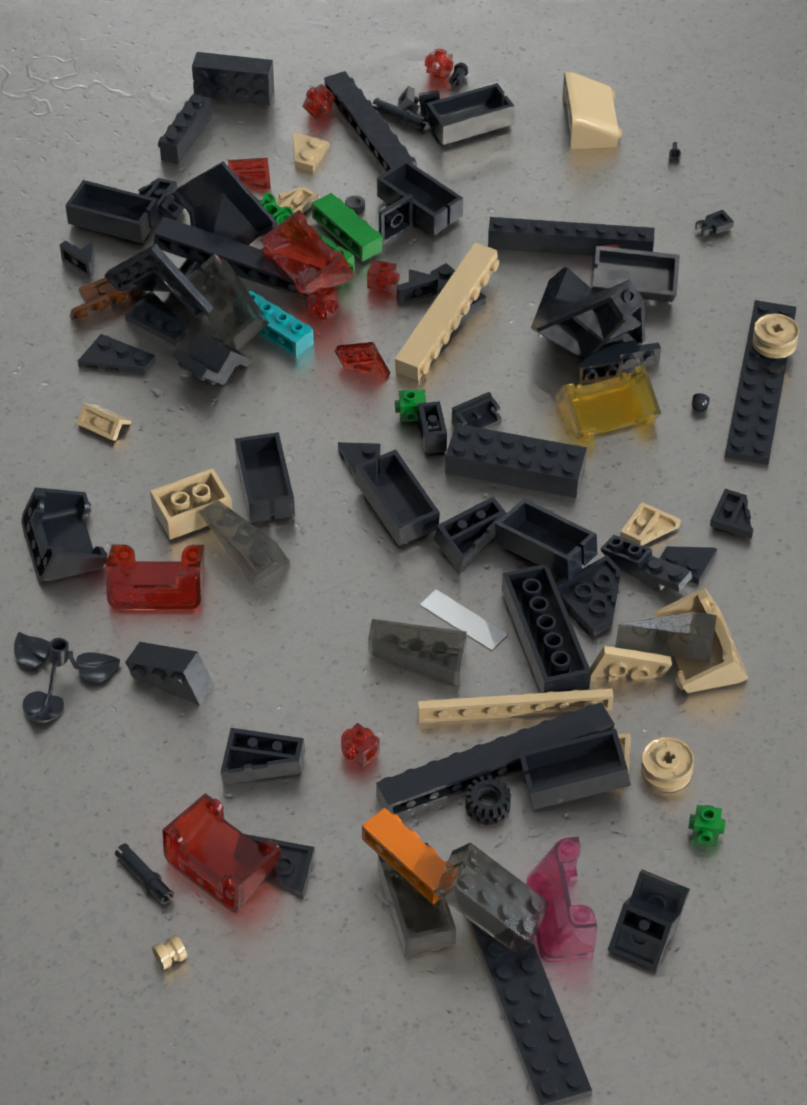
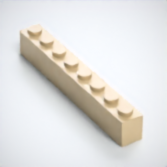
M476 242L473 244L395 357L396 373L419 381L422 375L428 372L430 363L433 359H437L443 344H447L452 331L458 328L462 316L468 313L473 300H477L481 288L487 285L490 275L497 270L499 266L497 250Z

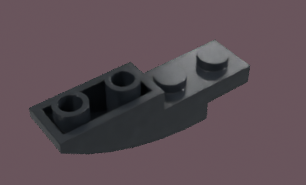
M631 340L607 347L588 357L579 365L578 382L583 383L621 376L622 369L659 364L660 344L657 342L638 346L636 340Z
M613 535L601 547V552L605 556L607 555L619 568L659 591L664 587H668L680 592L692 578L690 570L654 557L652 549L617 535Z

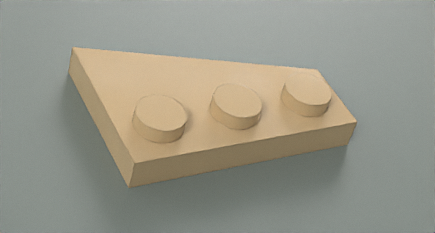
M603 646L590 667V682L596 681L597 677H608V681H617L618 677L631 676L633 680L662 679L672 665L671 657Z

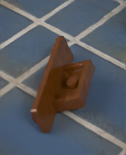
M106 277L79 288V293L85 304L71 309L70 318L71 320L75 318L83 319L92 311H102L109 304L114 302L116 304L122 303L127 297L131 295L139 296L145 291H118Z

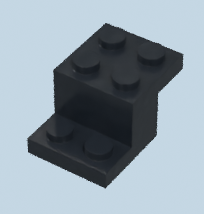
M202 331L198 333L187 353L176 349L172 357L179 361L177 365L187 371L191 370L194 372L193 375L202 381L206 380L213 385L216 382L225 385L235 366L239 367L241 364L248 367L252 361L226 342Z
M642 869L639 872L632 895L623 903L608 951L656 971L659 968L666 945L675 935L691 889Z

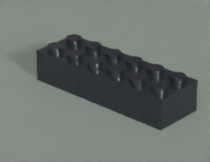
M456 423L445 456V473L577 498L586 464L587 447Z
M548 564L502 573V593L540 692L589 690L591 670Z

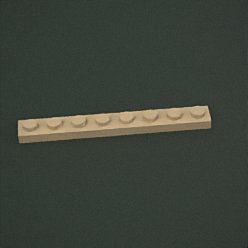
M597 688L594 690L550 691L520 695L476 696L473 698H450L443 700L428 699L418 701V723L565 714L602 702L607 711H612L613 691L612 688Z

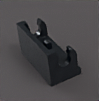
M487 392L452 407L451 423L454 426L457 423L486 429L501 422L502 417L497 412L501 408L492 397V394Z

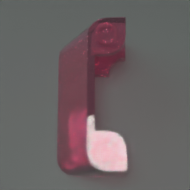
M579 836L560 839L527 876V892L538 950L541 958L548 963L593 959L597 932L595 914L586 905H571L567 886L570 881H577L578 877L576 870L577 859L581 853Z

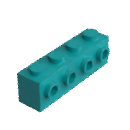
M250 290L233 303L234 319L295 358L314 345L313 329L309 325L299 321L277 305L270 303L261 295Z

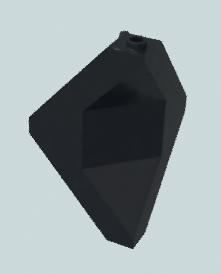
M564 267L549 279L531 328L533 331L586 360L593 354L622 342L636 340L637 344L645 342L644 300L631 280L596 293L569 268Z

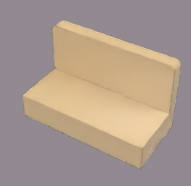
M83 403L76 424L108 439L117 440L122 424L130 425L131 420L99 405Z

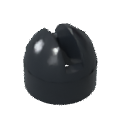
M702 393L694 394L691 402L692 408L697 412L705 411L709 406L710 398Z

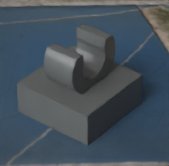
M407 86L398 98V107L405 110L410 109L413 112L418 110L420 107L418 105L419 98L414 96V88Z

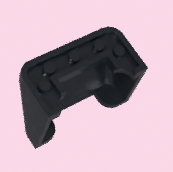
M34 488L23 511L21 524L39 581L51 582L99 570L106 565L108 560L107 552L102 546L93 548L85 524V519L91 512V503L88 501L86 492Z

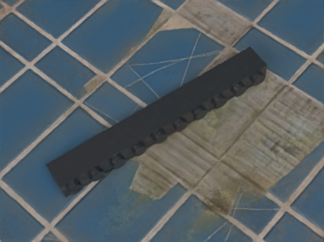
M602 702L587 705L575 712H568L561 717L542 721L533 727L520 729L516 733L505 737L500 736L491 742L475 745L463 752H455L449 757L430 761L426 765L415 769H408L393 777H385L381 781L376 782V797L382 809L385 807L391 814L394 813L399 816L466 792L468 785H472L473 780L476 779L479 782V777L484 776V780H488V776H492V780L495 781L496 777L502 779L523 771L519 755L521 752L612 730L615 723Z

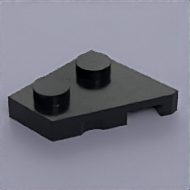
M725 489L710 520V526L752 539L754 530L751 527L747 495Z

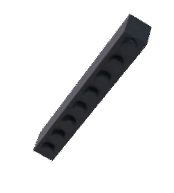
M346 71L324 77L325 94L384 172L392 169L405 159L417 166L415 158L410 156L406 146L400 143L398 136L393 134L388 123L383 121L379 111L373 108L371 101L366 99L362 89L356 86L354 79L350 78Z
M163 217L154 235V244L162 251L311 301L319 283L320 269L173 219Z
M490 217L488 247L496 250L593 256L596 246L653 252L655 228Z

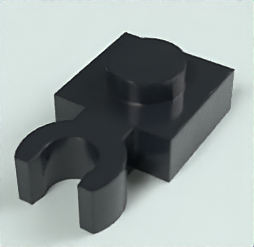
M720 210L707 215L705 220L697 221L695 229H701V236L709 235L710 231L718 234L733 228L734 221L724 210Z

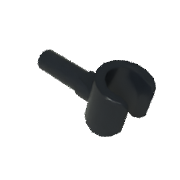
M677 142L672 143L669 161H671L672 157H677L678 162H680L681 151L677 148Z

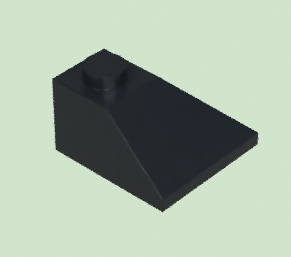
M411 194L396 199L380 209L379 233L383 239L382 244L413 227V196Z

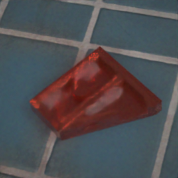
M268 157L228 160V167H230L241 182L271 189Z
M374 342L337 345L334 351L345 368L359 370L366 374L374 371L381 373V378L387 379L391 373Z

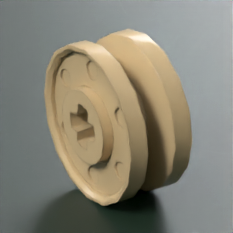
M766 314L755 322L752 339L753 347L757 352L766 357L785 358L796 350L799 327L792 318L785 315Z
M674 737L654 739L645 746L642 753L641 775L645 783L658 791L675 792L683 789L690 782L693 775L694 754L690 747L682 740Z

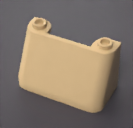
M564 72L562 100L563 105H567L569 115V131H571L570 149L618 147V139L622 138L621 127H618L613 103L615 100L614 89H611L607 84L575 72Z
M705 587L654 612L657 620L654 622V626L659 635L664 634L667 638L679 668L677 672L678 677L675 680L681 691L685 690L687 693L739 684L748 679L724 617Z

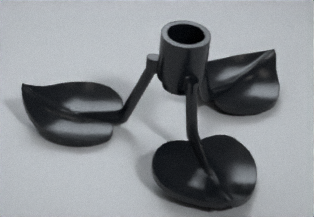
M18 632L14 643L15 658L22 666L35 668L41 662L46 664L48 660L52 663L48 693L35 691L29 693L23 700L22 708L24 713L30 720L35 722L52 721L63 712V699L59 696H52L56 668L65 665L68 659L74 669H79V676L89 682L105 681L120 664L119 658L95 652L82 653L77 656L75 661L73 652L69 651L68 641L63 638H55L49 642L39 637L28 636Z

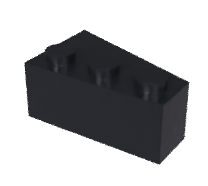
M493 496L437 525L434 541L459 574L496 536L495 523L506 512Z
M139 642L125 661L133 679L197 705H201L214 685L198 651Z
M230 728L220 772L223 785L300 774L306 752L304 738Z

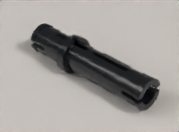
M375 98L372 103L377 105H372L375 110L396 118L405 125L410 124L420 130H423L426 126V123H423V121L427 122V118L414 114L410 109H402L380 98Z
M127 843L120 845L118 848L122 853L116 850L115 856L143 883V888L146 891H151L161 904L170 902L171 900L167 895L173 898L174 892L162 881L159 873L153 872Z

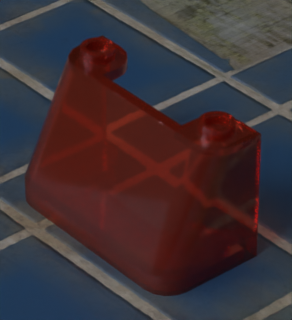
M300 210L260 239L263 246L261 249L262 253L268 260L272 258L294 281V286L301 295L306 294L310 296L346 284L355 278L345 256L340 251L334 252L320 238L314 227L307 224L306 217Z
M112 544L105 566L108 604L118 610H193L197 608L202 597L205 545H188L182 551L181 562L136 561L135 551L132 547L125 544Z
M205 793L162 829L163 854L173 868L228 910L236 913L245 906L280 860L281 849L272 840L264 839L259 844L255 843L224 819L222 803Z

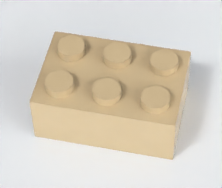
M213 468L150 491L152 509L170 540L233 517L232 499Z

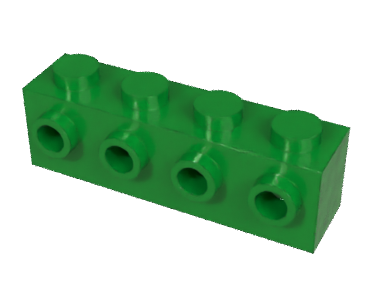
M330 193L312 202V218L362 262L382 252L383 239L381 234L375 231L367 221L360 218L353 209L346 206L340 198Z

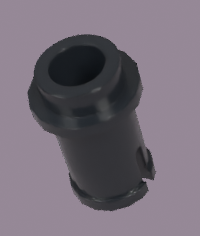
M460 62L454 66V72L449 78V83L452 86L455 81L457 82L454 87L460 86L463 77L468 74V66L465 63Z

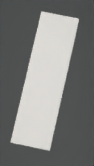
M437 589L420 604L490 650H493L508 635Z

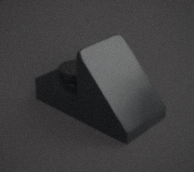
M66 240L59 244L62 260L91 279L94 275L93 243L90 242L82 249L70 244Z
M411 269L409 270V282L396 285V301L399 306L438 294V278L436 276Z

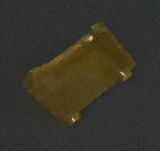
M645 365L635 367V373L626 374L625 372L620 377L586 386L578 384L576 387L574 383L562 386L556 395V399L578 440L582 439V442H587L594 439L597 435L639 424L648 426L656 422V418L661 415V410Z

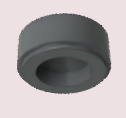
M350 196L345 200V205L353 209L356 214H360L365 210V200L362 197Z

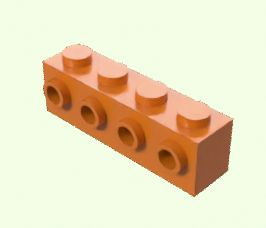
M384 807L362 825V840L432 904L436 903L456 886V870L454 866L442 860L436 850L422 842L418 834L402 824L401 819L396 814H391Z

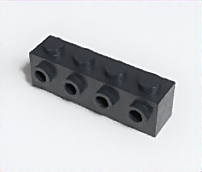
M192 94L190 99L185 102L182 110L177 113L175 120L172 124H169L165 134L159 138L158 147L160 148L161 160L180 164L212 118L211 98Z

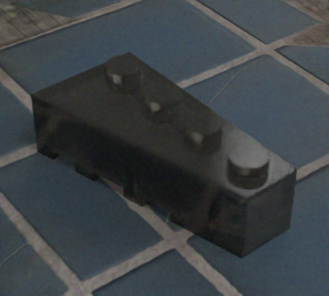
M372 619L368 637L369 654L460 687L467 645L466 631Z

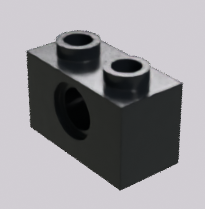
M440 401L419 403L418 425L425 454L446 452L447 430Z

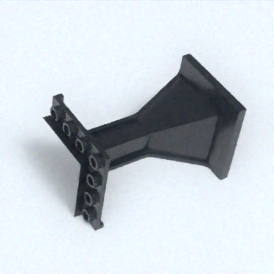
M224 161L177 187L171 193L189 213L191 226L246 245H250L255 239L273 230L278 225L272 215ZM154 244L109 269L104 276L118 291H172L198 319L210 313L213 309V306L205 299L204 294L222 271L188 259L178 269L166 254Z

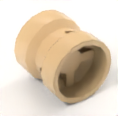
M177 935L168 938L165 944L158 943L152 946L155 959L162 970L171 967L172 962H181L187 959L185 947Z

